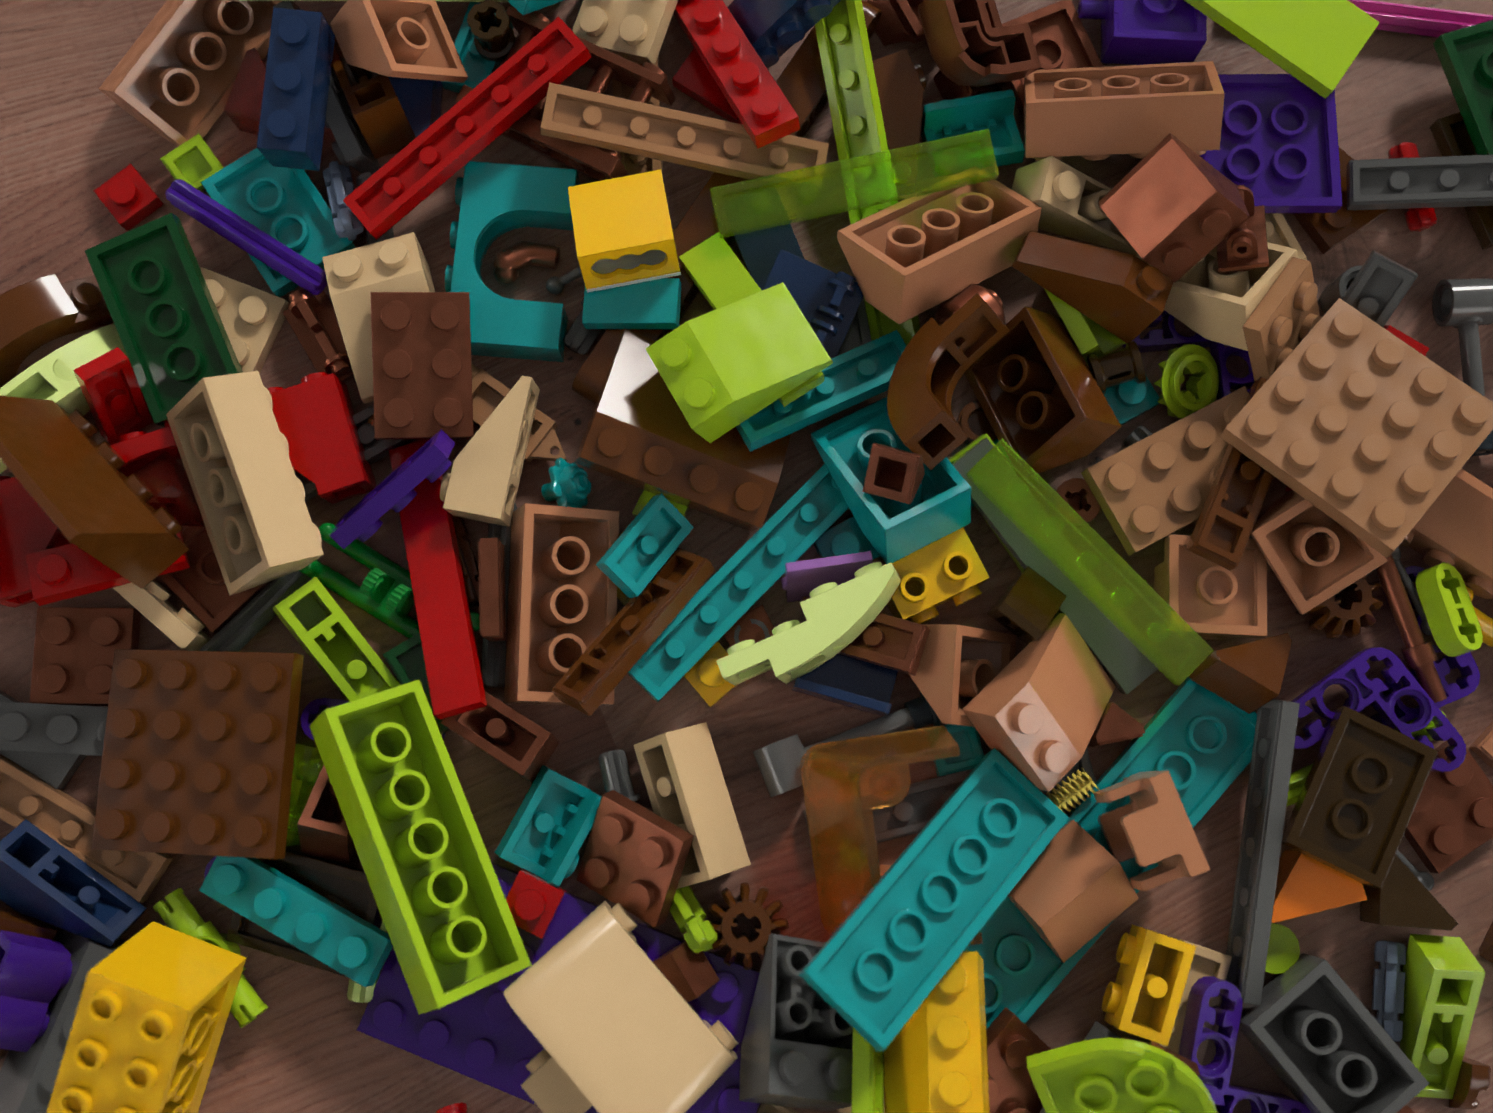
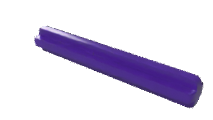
M182 179L174 180L166 190L165 197L173 206L311 294H321L328 285L325 270Z

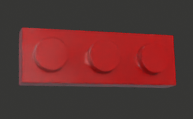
M181 530V531H180L178 534H176V535H177V536L182 540V542L185 544V542H184V537H183V533H182V530ZM73 543L25 555L33 600L39 606L131 583ZM187 552L160 575L190 568Z

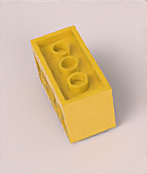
M152 921L95 965L87 973L46 1113H198L246 957Z

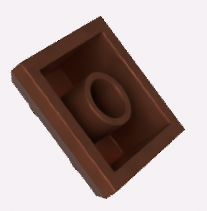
M1171 133L1098 202L1101 210L1139 256L1151 266L1160 270L1173 282L1178 281L1250 217L1236 184Z

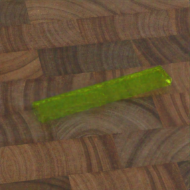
M989 129L713 187L710 188V197L721 239L995 180L999 176Z
M1003 438L965 474L1174 685H1180L1214 651Z

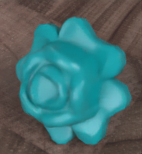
M558 458L555 461V465L549 468L551 482L542 486L543 498L548 502L557 500L558 506L576 508L586 506L588 504L587 496L591 492L592 486L588 480V473L583 468L578 467L576 463H568L563 458Z

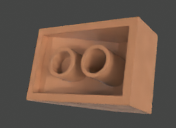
M1059 613L1050 622L1037 641L1030 642L962 710L991 750L995 748L1038 789L1049 792L1083 757L1116 686L1067 615Z

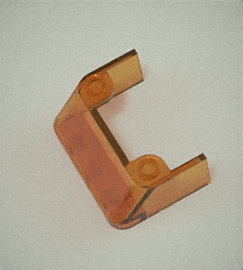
M944 725L820 743L812 746L804 753L800 762V774L821 921L829 934L833 935L881 878L872 810L895 806L906 797L910 789L909 763L960 756L958 744ZM980 931L968 946L983 943Z

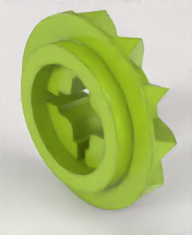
M1184 344L1179 348L1168 350V359L1158 364L1162 377L1154 384L1161 388L1162 394L1157 402L1167 406L1168 416L1182 419L1215 401L1219 388L1218 368L1212 355L1199 345ZM1183 374H1192L1189 377L1190 380L1185 384L1186 390H1180V385L1185 381Z

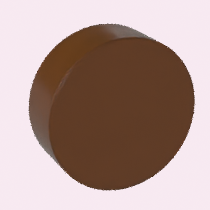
M975 400L968 403L961 410L956 421L969 437L963 443L969 445L986 433L992 441L997 439L979 401Z

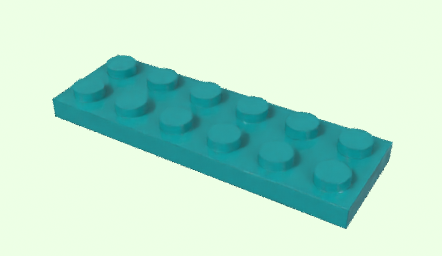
M995 748L992 749L977 764L799 975L877 1051L885 1050L1069 817Z

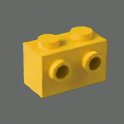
M964 527L892 563L901 579V583L887 605L894 617L923 624L939 615L936 609L937 606L953 599L957 607L982 594L978 586L982 585L990 577Z
M1132 924L1130 933H1124L1118 944L1116 961L1121 964L1116 981L1108 983L1103 995L1102 1010L1106 1012L1104 1021L1119 1030L1168 1046L1196 946Z

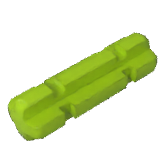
M690 885L676 889L669 910L680 932H687L683 937L691 951L694 953L709 951L717 941V933L709 920L703 921L707 916Z

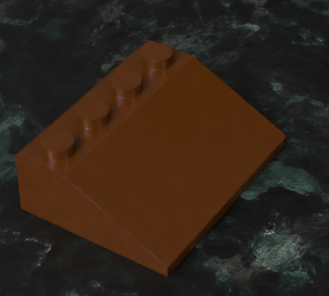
M625 328L574 463L653 494H663L671 501L745 530L762 529L779 483L791 434L751 452L736 427L712 443H709L691 429L646 351V348L656 341Z
M0 396V459L71 543L141 589L189 550L176 535L183 529L181 525L163 507L155 511L148 502L154 496L153 493L133 473L128 478L122 473L119 468L125 464V461L105 441L100 445L96 443L91 436L97 432V429L79 410L75 409L69 414L52 400Z

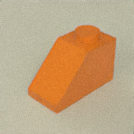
M1293 848L1284 850L1279 860L1271 924L1365 901L1367 897L1363 884Z

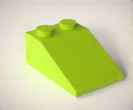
M783 282L688 320L646 348L691 429L709 443H712L833 364L832 359Z

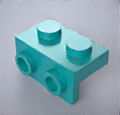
M1012 89L986 92L981 95L952 100H941L926 104L923 107L921 137L933 178L959 174L972 167L981 170L1023 162L1025 149L1013 115L1016 97Z
M542 765L495 853L500 858L541 877L548 884L558 888L563 879L568 878L574 872L578 864V851L587 835L591 833L601 796L576 781Z

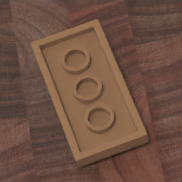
M1245 386L1081 472L1128 556L1199 519L1229 445L1220 436L1244 407L1249 395Z

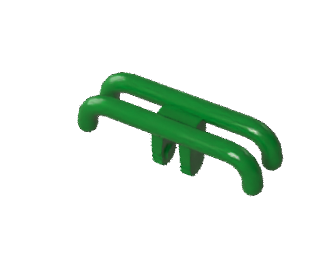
M332 523L322 524L319 527V531L324 542L371 571L365 577L361 586L319 560H315L299 570V572L311 579L316 576L324 587L405 637L411 638L419 633L418 621L408 616L415 605L410 572L358 539H355L345 549L341 548L330 537L335 525ZM470 609L473 631L477 632L480 630V615Z

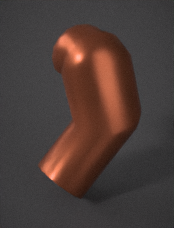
M529 241L517 242L496 253L492 265L495 266L493 276L498 282L511 284L519 277L518 269L526 265L556 270L559 262L560 248L558 246Z

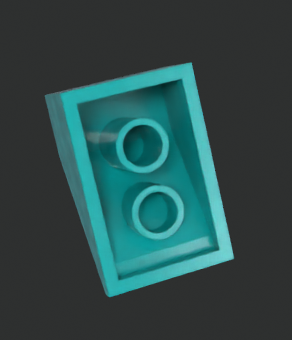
M887 397L811 433L814 445L861 531L886 564L894 563L971 523V486L947 457L932 470L924 464L925 475L911 504L863 492L873 443L912 452L902 442L891 425L887 410Z

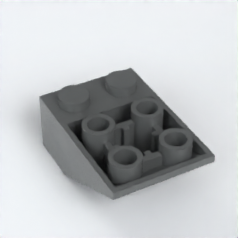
M778 934L769 935L741 1045L739 1101L821 1111H832L852 1106L853 1027L799 975L826 942Z

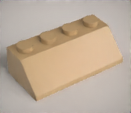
M258 370L202 378L166 414L229 595L241 593L299 571L324 555L321 548L322 539L320 531L312 523L305 503L304 486L300 479L296 477L289 458L288 441L279 430L272 410L273 401L271 394L264 387Z

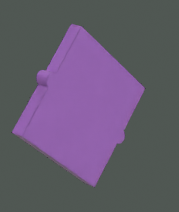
M871 551L785 563L786 577L781 578L782 589L786 590L787 603L802 601L804 596L810 597L809 593L820 585L829 582H836L837 585L856 578L854 573L858 569L872 563Z

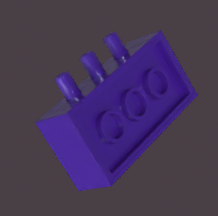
M1080 0L1079 18L1101 19V63L1145 65L1194 62L1207 41V16L1184 0Z

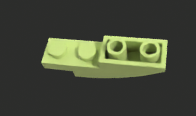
M113 323L85 334L40 359L1 387L0 396L52 400L69 414L77 409L85 415L90 411V408L73 370L116 347H119L127 356L115 324ZM0 459L1 474L7 469V466Z
M874 562L858 569L854 573L856 578L843 584L837 585L836 582H829L813 589L809 593L811 598L800 602L807 621L802 623L799 620L784 622L772 629L773 636L757 643L753 639L745 640L728 648V655L716 660L723 679L735 686L773 669L775 676L787 684L795 680L796 677L799 678L833 658L852 643L875 620L901 583V579L893 564L890 562L882 565L881 562Z

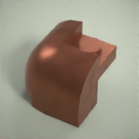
M924 0L918 5V14L930 55L940 71L957 85L982 87L1025 78L1041 68L1028 22L1002 26L995 0Z

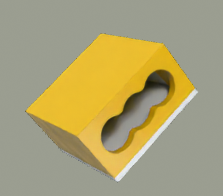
M661 169L568 187L577 258L587 293L681 275Z

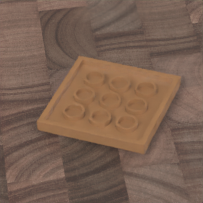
M1339 298L1228 424L1220 437L1384 557L1388 558L1493 430V402Z

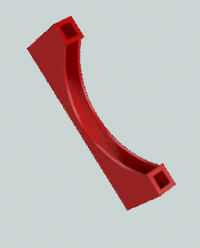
M316 372L304 376L300 380V384L285 389L282 387L267 388L272 397V410L277 425L288 441L289 458L294 471L302 474L316 485L320 497L334 504L368 493L376 487L371 466L364 456L365 449L359 439L358 427L355 425L353 418L355 412L347 385L334 373ZM168 421L164 423V428L149 433L145 431L130 432L120 436L118 443L110 445L125 461V464L119 469L127 478L132 473L139 477L151 469L173 460L181 459ZM0 476V604L16 608L35 602L32 596L25 555L71 544V542L15 476Z

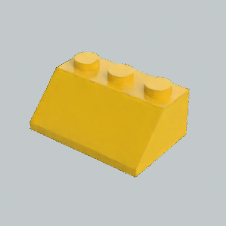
M963 951L884 1050L885 1113H990L984 960L977 951Z

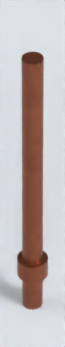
M1391 554L1386 558L1388 561L1375 570L1405 645L1401 652L1408 669H1414L1419 684L1433 702L1445 700L1447 696L1433 663L1438 658L1431 641H1425Z

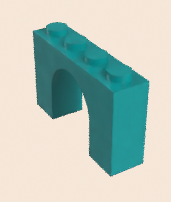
M469 161L465 165L464 177H457L455 201L456 205H460L459 221H452L450 227L451 249H455L454 264L447 265L445 291L469 292L471 355L564 362L565 344L563 343V338L567 334L568 316L563 303L514 300L502 297L491 291L483 283L481 271L483 259L488 248L498 237L508 231L523 227L574 231L568 187L580 185L577 169Z

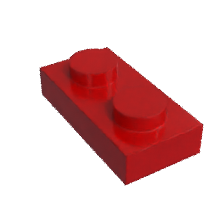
M119 347L73 370L100 434L110 445L119 442L118 438L120 436L136 432L153 423L129 358Z

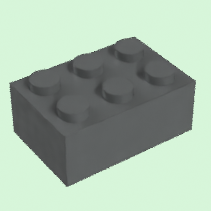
M1302 953L1298 961L1285 973L1278 974L1263 987L1261 1005L1247 1003L1242 1005L1239 1029L1297 1100L1304 1103L1311 1113H1397L1429 1085V1082L1326 959Z

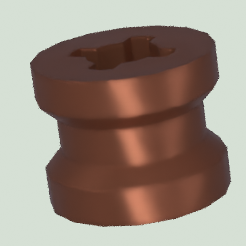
M1072 478L1064 481L1050 495L1047 502L1049 518L1057 528L1065 531H1076L1085 527L1098 515L1101 508L1083 478ZM1080 500H1081V503H1082V508H1083L1082 510L1080 509V503H1079Z

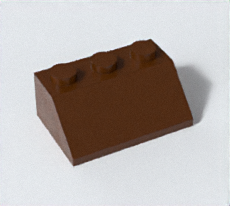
M1026 306L1006 324L1010 331L964 372L1016 476L1022 479L1088 456L1122 427L1061 318Z

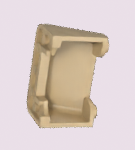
M604 901L507 987L503 994L518 1017L599 1113H686L737 1060V1054L732 1049L738 1045V1042L719 1020L711 1026L705 1019L702 1020L636 943L637 940L632 931L638 925L630 914L619 903L611 908Z

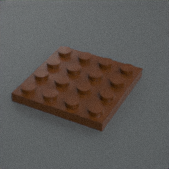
M115 649L92 849L285 859L304 655L274 652Z

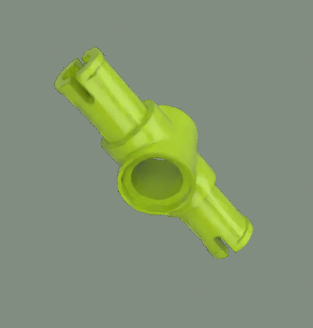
M178 888L165 896V902L160 900L154 905L153 909L159 913L169 928L241 955L238 944L226 941L227 934L219 933L211 921L205 923L185 896L182 888ZM245 967L243 968L230 1009L241 1029L254 1021L258 1014L261 1015L269 1008L243 975V972L246 970Z

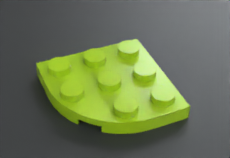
M1106 1037L1080 1041L1026 1057L1027 1070L1046 1113H1218L1208 1089L1191 1068L1172 1054L1147 1043Z

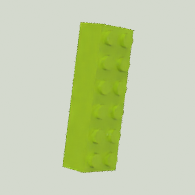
M420 680L324 710L309 727L418 1014L439 1009L532 966Z

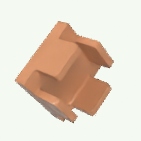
M1170 534L1164 538V561L1154 567L1153 599L1154 613L1164 614V633L1178 634L1179 639L1225 641L1235 637L1263 638L1267 636V560L1254 539L1249 538L1238 567L1229 571L1186 550L1191 535Z
M1169 771L1138 772L1123 778L1122 782L1093 793L1097 803H1110L1125 796H1130L1128 804L1098 816L1099 825L1111 854L1119 862L1135 857L1140 866L1146 867L1156 862L1159 865L1129 878L1133 889L1148 891L1180 877L1192 878L1210 870Z

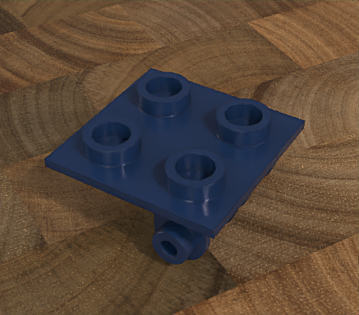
M780 249L763 287V290L782 282L786 285L831 359L838 355L863 298L862 291L858 283L855 282L856 278L841 271H838L836 274L783 249Z

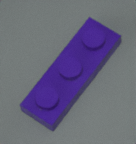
M441 429L346 512L337 522L330 537L343 549L356 538L362 543L368 540L382 526L383 522L379 519L390 509L396 513L400 512L417 495L414 488L425 478L430 483H433L445 473L452 464L448 458L455 442Z

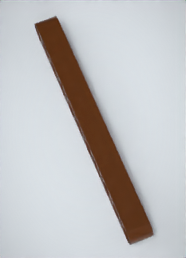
M862 0L868 39L870 40L881 19L882 11ZM815 25L776 81L799 117L800 130L789 135L802 138L828 102ZM714 172L674 230L673 235L681 275L668 278H679L682 285L680 319L700 290L682 267L679 256L718 232L730 247L735 237L723 211V204L764 187L768 183ZM607 329L581 366L573 381L572 390L595 405L625 329ZM674 329L628 330L658 341Z

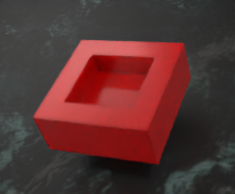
M131 163L94 190L98 198L126 231H129L164 205Z
M523 869L520 870L506 897L516 926L541 939L544 938L567 891L559 887L556 888Z

